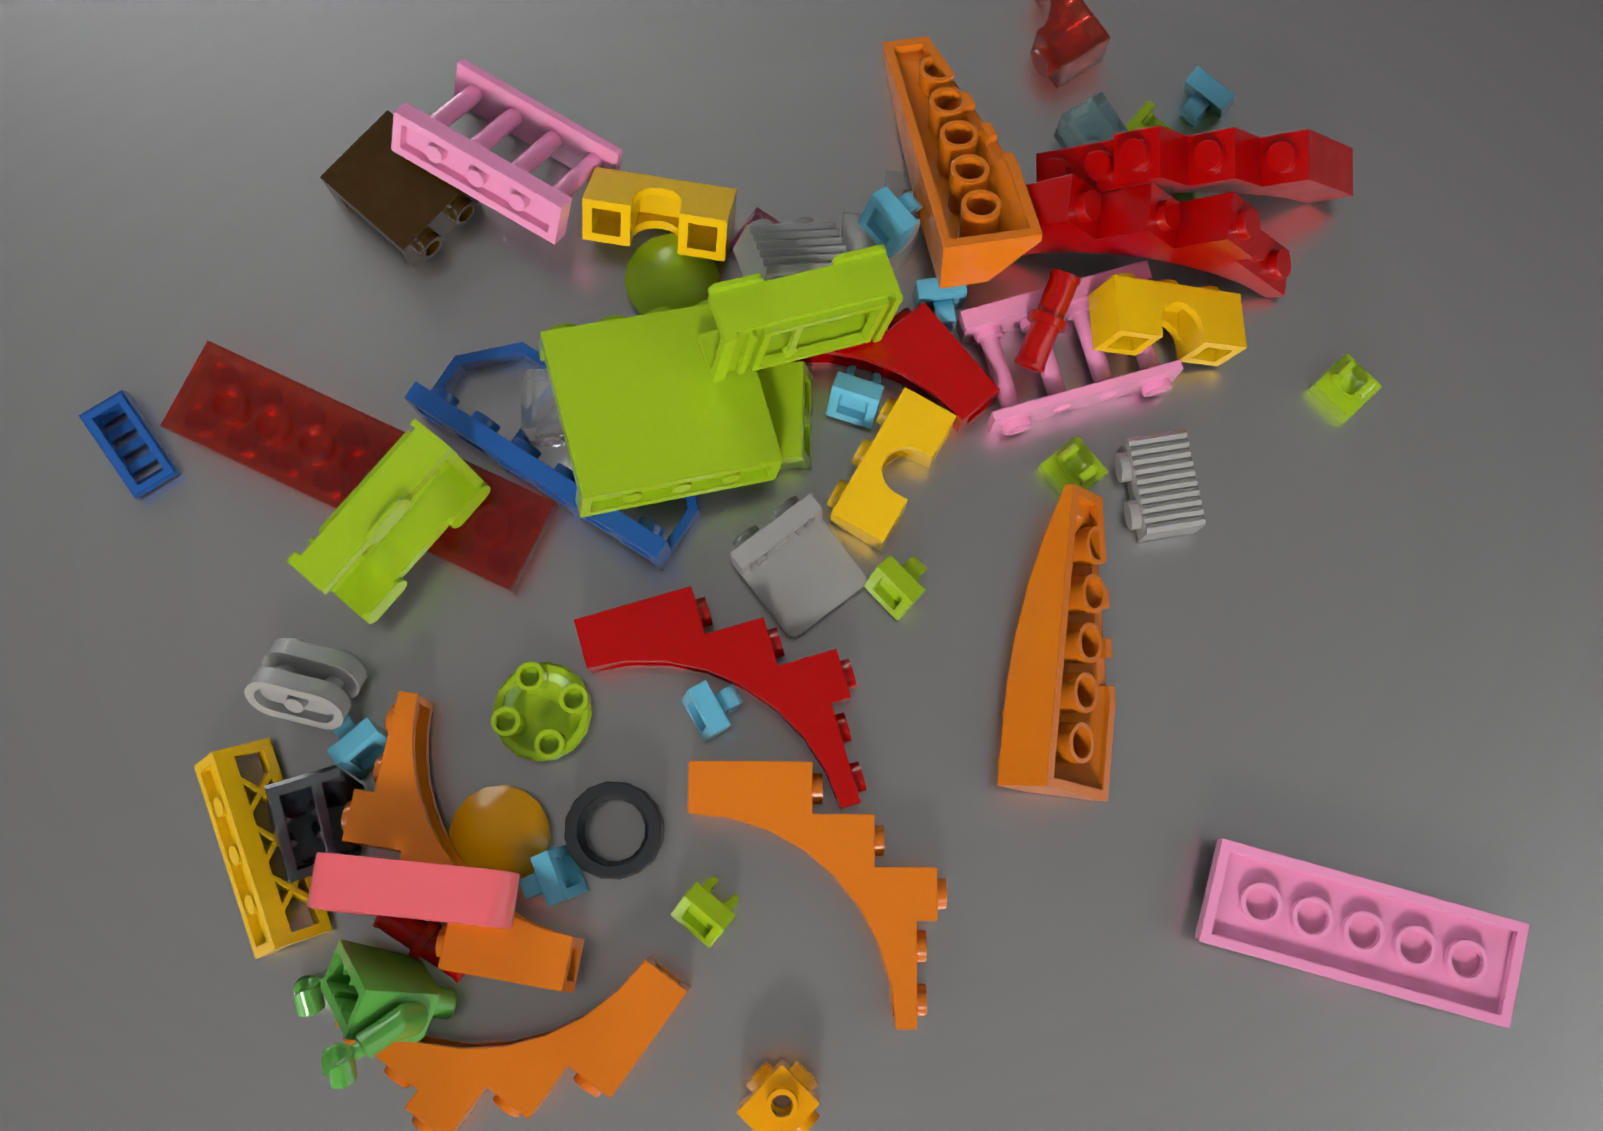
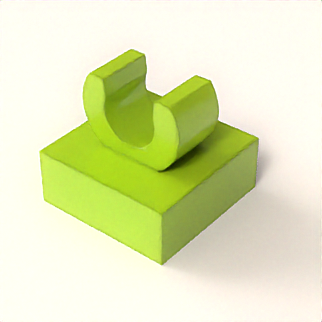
M1346 353L1308 391L1337 419L1344 423L1382 385L1354 358Z
M1078 435L1042 462L1037 468L1059 496L1065 484H1075L1089 490L1109 472Z
M890 555L876 567L864 587L898 621L926 591L918 581L920 580L919 577L928 568L915 555L902 566Z
M715 876L708 878L703 885L696 881L671 913L675 920L708 948L714 944L736 915L732 911L739 902V896L735 893L726 903H721L711 894L712 889L719 881Z

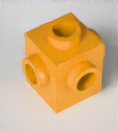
M783 1058L774 1067L766 1061L746 1082L745 1086L750 1092L738 1104L736 1113L754 1131H809L820 1117L819 1113L815 1110L820 1104V1095L815 1091L820 1083L799 1061H796L792 1067ZM778 1095H786L791 1099V1102L786 1105H779L774 1101V1098Z

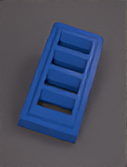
M121 390L78 415L135 499H139L180 474L157 434L129 392ZM126 413L129 420L108 432L104 425ZM136 428L140 435L118 448L114 441ZM147 444L151 450L150 452L130 464L126 462L124 458L126 455ZM158 460L162 468L138 481L134 473L153 461Z

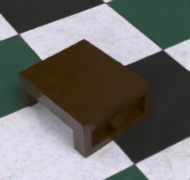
M387 110L320 178L340 203L346 208L350 206L398 248L406 260L415 267L423 259L427 260L439 251L443 239L456 225L461 226L472 217L479 201L392 151L394 115Z

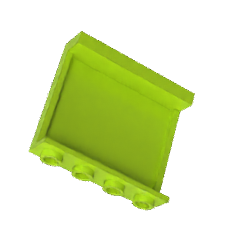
M708 299L691 307L679 309L659 307L643 315L631 317L610 315L594 323L582 325L561 323L551 327L549 330L540 331L539 357L540 361H545L559 414L577 486L575 500L580 518L776 479L783 462V457L757 370L751 372L750 367H747L745 373L738 375L736 370L727 372L724 381L712 383L697 339L700 333L718 329Z

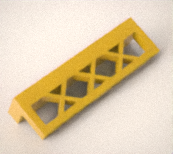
M270 737L209 753L194 765L255 959L273 954L289 945L333 930L326 910L308 908L313 925L295 932H291L285 914L291 898L307 905L312 876L288 883L272 874L269 861L275 849L278 850L274 834L257 826L253 815L259 801L267 804L264 786L283 780ZM258 754L264 772L258 786L241 777L235 759ZM247 794L252 796L250 801L248 800ZM262 841L268 844L266 849H264ZM299 882L302 890L297 887ZM278 890L281 891V892H283V895H282L281 898H280V895H279Z

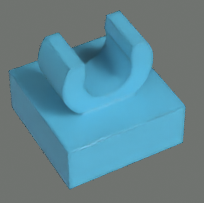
M1197 66L1185 80V91L1192 97L1180 110V117L1194 128L1208 110L1221 119L1233 105L1235 94Z
M885 186L871 195L857 223L876 245L885 246L887 256L890 258L903 250L918 224V221L912 214L919 211L923 205L910 191L897 198Z
M937 278L916 280L913 292L914 309L925 302L945 327L952 331V323L956 321L954 309L963 308L967 296V286L962 285L940 289Z
M850 365L845 370V373L838 371L836 374L826 415L872 430L885 386L880 385L881 375L875 372L872 381L855 377L856 366Z
M706 680L689 688L681 699L704 743L725 732L731 725L726 714L734 711L739 707V704L744 702L734 684L714 694Z
M347 714L342 725L333 729L340 740L330 747L327 752L337 766L362 780L373 771L377 757L384 753L388 733L368 717L356 724L350 714Z
M567 845L530 857L535 873L519 880L526 900L543 894L548 907L589 891L581 869L571 858Z

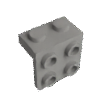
M811 493L801 500L797 496H793L783 502L773 512L776 519L761 530L754 525L744 531L733 541L732 544L735 546V549L729 553L732 565L784 633L792 638L801 635L862 589L866 583L865 573L822 519L823 508Z

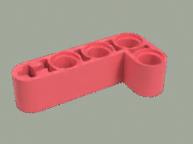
M317 852L307 907L358 915H379L512 929L520 874L493 869Z

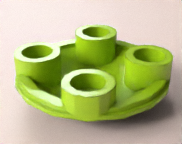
M670 233L653 237L638 247L627 263L624 282L628 299L641 315L647 314L649 311L659 307L679 309L695 306L697 303L708 299L709 293L707 289L711 285L721 282L716 260L677 254L678 236L676 234Z
M525 662L499 688L493 706L491 727L499 735L502 743L518 757L536 762L557 760L573 751L587 734L592 718L591 696L582 679L569 668L551 662Z

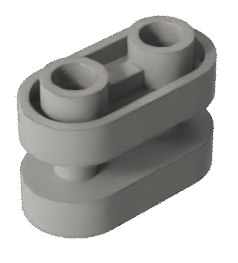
M279 638L271 644L262 660L263 667L254 672L245 687L244 694L247 701L264 714L320 729L332 730L340 727L351 708L350 699L358 695L367 678V671L360 659L349 651L335 650L307 643L298 638Z

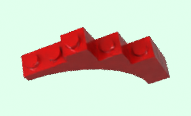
M1158 125L1113 134V139L1036 153V182L1074 174L1100 193L1153 182L1167 193H1227L1234 191L1236 194L1265 195L1311 203L1353 196V148L1310 129L1258 137L1239 128L1232 127L1187 136Z
M1074 174L1026 184L1042 231V240L1024 255L1080 252L1143 257L1185 265L1217 274L1242 284L1266 298L1285 296L1286 279L1291 272L1290 251L1260 229L1259 211L1234 191L1179 202L1153 182L1106 193H1100Z
M925 302L913 311L907 307L898 312L890 322L888 331L884 333L879 342L873 343L871 339L868 343L792 361H804L806 366H832L847 369L848 366L854 365L858 372L871 376L875 372L879 373L881 380L899 386L902 389L906 387L957 415L952 427L957 433L991 407L1000 392L998 386Z
M691 586L574 619L586 667L593 674L627 667H673L707 674L731 685L734 684L777 712L804 740L825 772L840 810L861 803L858 793L867 791L859 762L849 763L844 744L852 742L849 726L844 712L835 715L833 710L834 706L850 702L851 695L849 689L856 688L857 683L849 658L840 661L837 648L777 665L776 659L785 656L777 627L767 630L764 617L705 633L704 628L713 625L705 596L698 599L695 598Z

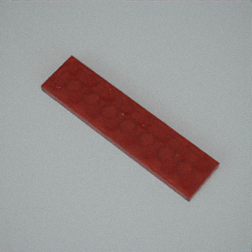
M211 341L206 342L160 425L182 438L335 510L405 434L400 429ZM464 460L490 486V493L459 528H453L449 525L426 553L514 594L558 505L546 497Z

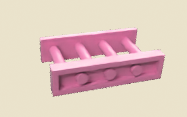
M465 59L457 62L453 98L431 116L406 102L394 111L392 151L554 245L566 233L572 202L571 197L590 180L595 167L619 170L623 155L621 148ZM469 110L491 122L472 139L450 128L453 123ZM509 133L531 145L512 163L490 151ZM549 156L571 168L553 187L530 174Z
M1147 260L1080 278L1081 282L1077 286L1066 316L1068 320L1074 321L1094 383L1067 391L1052 348L1044 373H1040L1048 396L1020 404L1000 339L1003 337V333L1020 328L1023 333H1027L1031 324L1027 318L1031 309H1037L1045 288L960 311L956 324L960 343L965 344L975 341L976 345H981L992 381L1000 389L997 397L1001 409L992 411L986 424L989 433L1003 430L1004 435H1013L1031 428V422L1141 391L1144 397H1149L1172 388L1171 383L1184 369L1181 359L1159 365L1152 344L1136 355L1140 371L1113 378L1105 352L1093 350L1088 295L1106 282L1110 276L1118 273H1131L1136 278L1152 280L1153 277Z

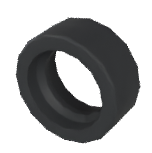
M605 781L587 788L574 800L565 818L564 839L571 858L583 871L600 879L620 880L641 873L656 859L664 840V820L658 804L646 791L627 782ZM609 800H623L632 804L641 813L645 824V835L640 848L631 857L621 861H607L597 856L589 848L585 837V824L590 813L599 804Z

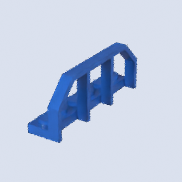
M524 342L454 356L431 390L416 381L404 398L421 418L429 423L430 421L434 422L495 461L507 473L512 472L570 509L572 514L579 519H586L644 556L661 571L664 570L700 516L696 495L685 497L687 510L667 540L663 539L666 531L644 516H641L636 522L622 513V510L580 518L575 500L577 486L573 471L561 463H557L554 469L538 459L542 453L530 444L556 406L551 385L511 442L497 433L501 427L483 413L476 410L470 416L457 408L460 401L451 394V391L467 371L527 360L548 374L545 361H540L539 352Z

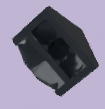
M332 765L264 786L270 824L289 883L312 876L317 852L361 855L362 848L360 845L342 841L344 831L341 827V817L347 802L352 801L354 789L365 790L363 784L341 768Z

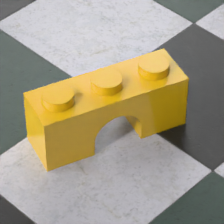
M595 167L582 197V239L630 247L633 237L638 232L652 228L664 229L678 236L677 254L725 262L735 227L737 189Z
M1118 273L1110 276L1106 282L1088 295L1092 345L1095 351L1136 356L1163 337L1162 327L1172 336L1176 347L1177 360L1181 359V362L1218 367L1247 348L1241 295L1239 293L1219 291V288L1216 286L1193 287L1179 285L1177 281L1171 279L1153 281L1136 278L1131 273Z
M904 387L897 400L889 397L876 419V423L882 427L873 441L867 438L862 441L851 463L857 466L849 483L841 479L827 502V505L833 508L830 523L881 551L905 511L908 499L895 493L887 486L882 471L889 463L899 459H909L929 469L952 430L957 415Z

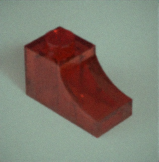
M1035 0L1041 11L1044 26L1036 32L1030 52L1031 59L1037 72L1042 77H1048L1056 89L1101 62L1111 39L1110 35L1083 0Z

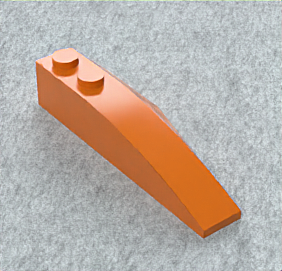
M928 36L882 42L890 94L913 195L923 205L918 211L919 219H921V226L939 288L988 282L1042 240V231L1019 163L1011 151L1005 153L997 142L998 133L989 121L985 123L975 111L976 102L968 91L962 92L954 81L955 73Z
M1065 484L1044 534L1026 589L1014 638L1006 684L1005 704L1002 710L1003 726L998 757L997 785L1028 793L1108 802L1116 699L1115 685L1106 686L1105 658H1113L1112 638H1103L1102 609L1110 608L1109 590L1105 588L1104 582L1099 576V565L1107 561L1103 497L1075 484Z

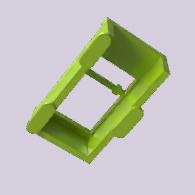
M875 245L845 252L835 256L831 260L832 265L767 281H764L762 274L757 273L711 285L707 289L709 293L708 301L718 329L700 333L697 339L712 383L724 381L727 372L734 370L737 371L738 375L745 373L747 367H750L751 372L868 343L871 339L873 343L881 341L903 300L885 246Z
M415 418L410 423L414 430L412 432L407 430L318 529L320 534L316 538L312 537L308 540L309 546L302 554L294 551L286 560L322 593L326 595L331 591L369 624L376 622L402 594L407 586V581L403 577L448 526L459 528L486 499L491 490L490 486L449 445Z

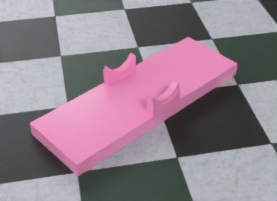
M1217 838L1194 940L1510 1029L1530 924L1231 840Z

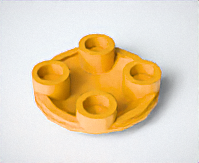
M509 785L485 787L468 796L456 810L449 829V838L467 867L515 872L520 874V879L535 872L530 857L547 851L552 844L549 820L541 804L525 790Z

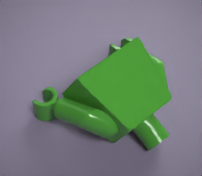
M341 939L338 942L328 969L325 970V976L322 978L316 975L302 976L295 982L293 987L294 1002L298 1016H312L325 1008V995L344 1038L356 1040L351 1045L344 1042L330 1044L322 1053L321 1065L323 1075L330 1077L333 1089H343L353 1084L357 1078L355 1061L365 1055L368 1059H371L394 1042L420 1041L424 1038L431 1019H450L457 1003L456 990L450 987L437 986L420 959L416 961L409 955Z

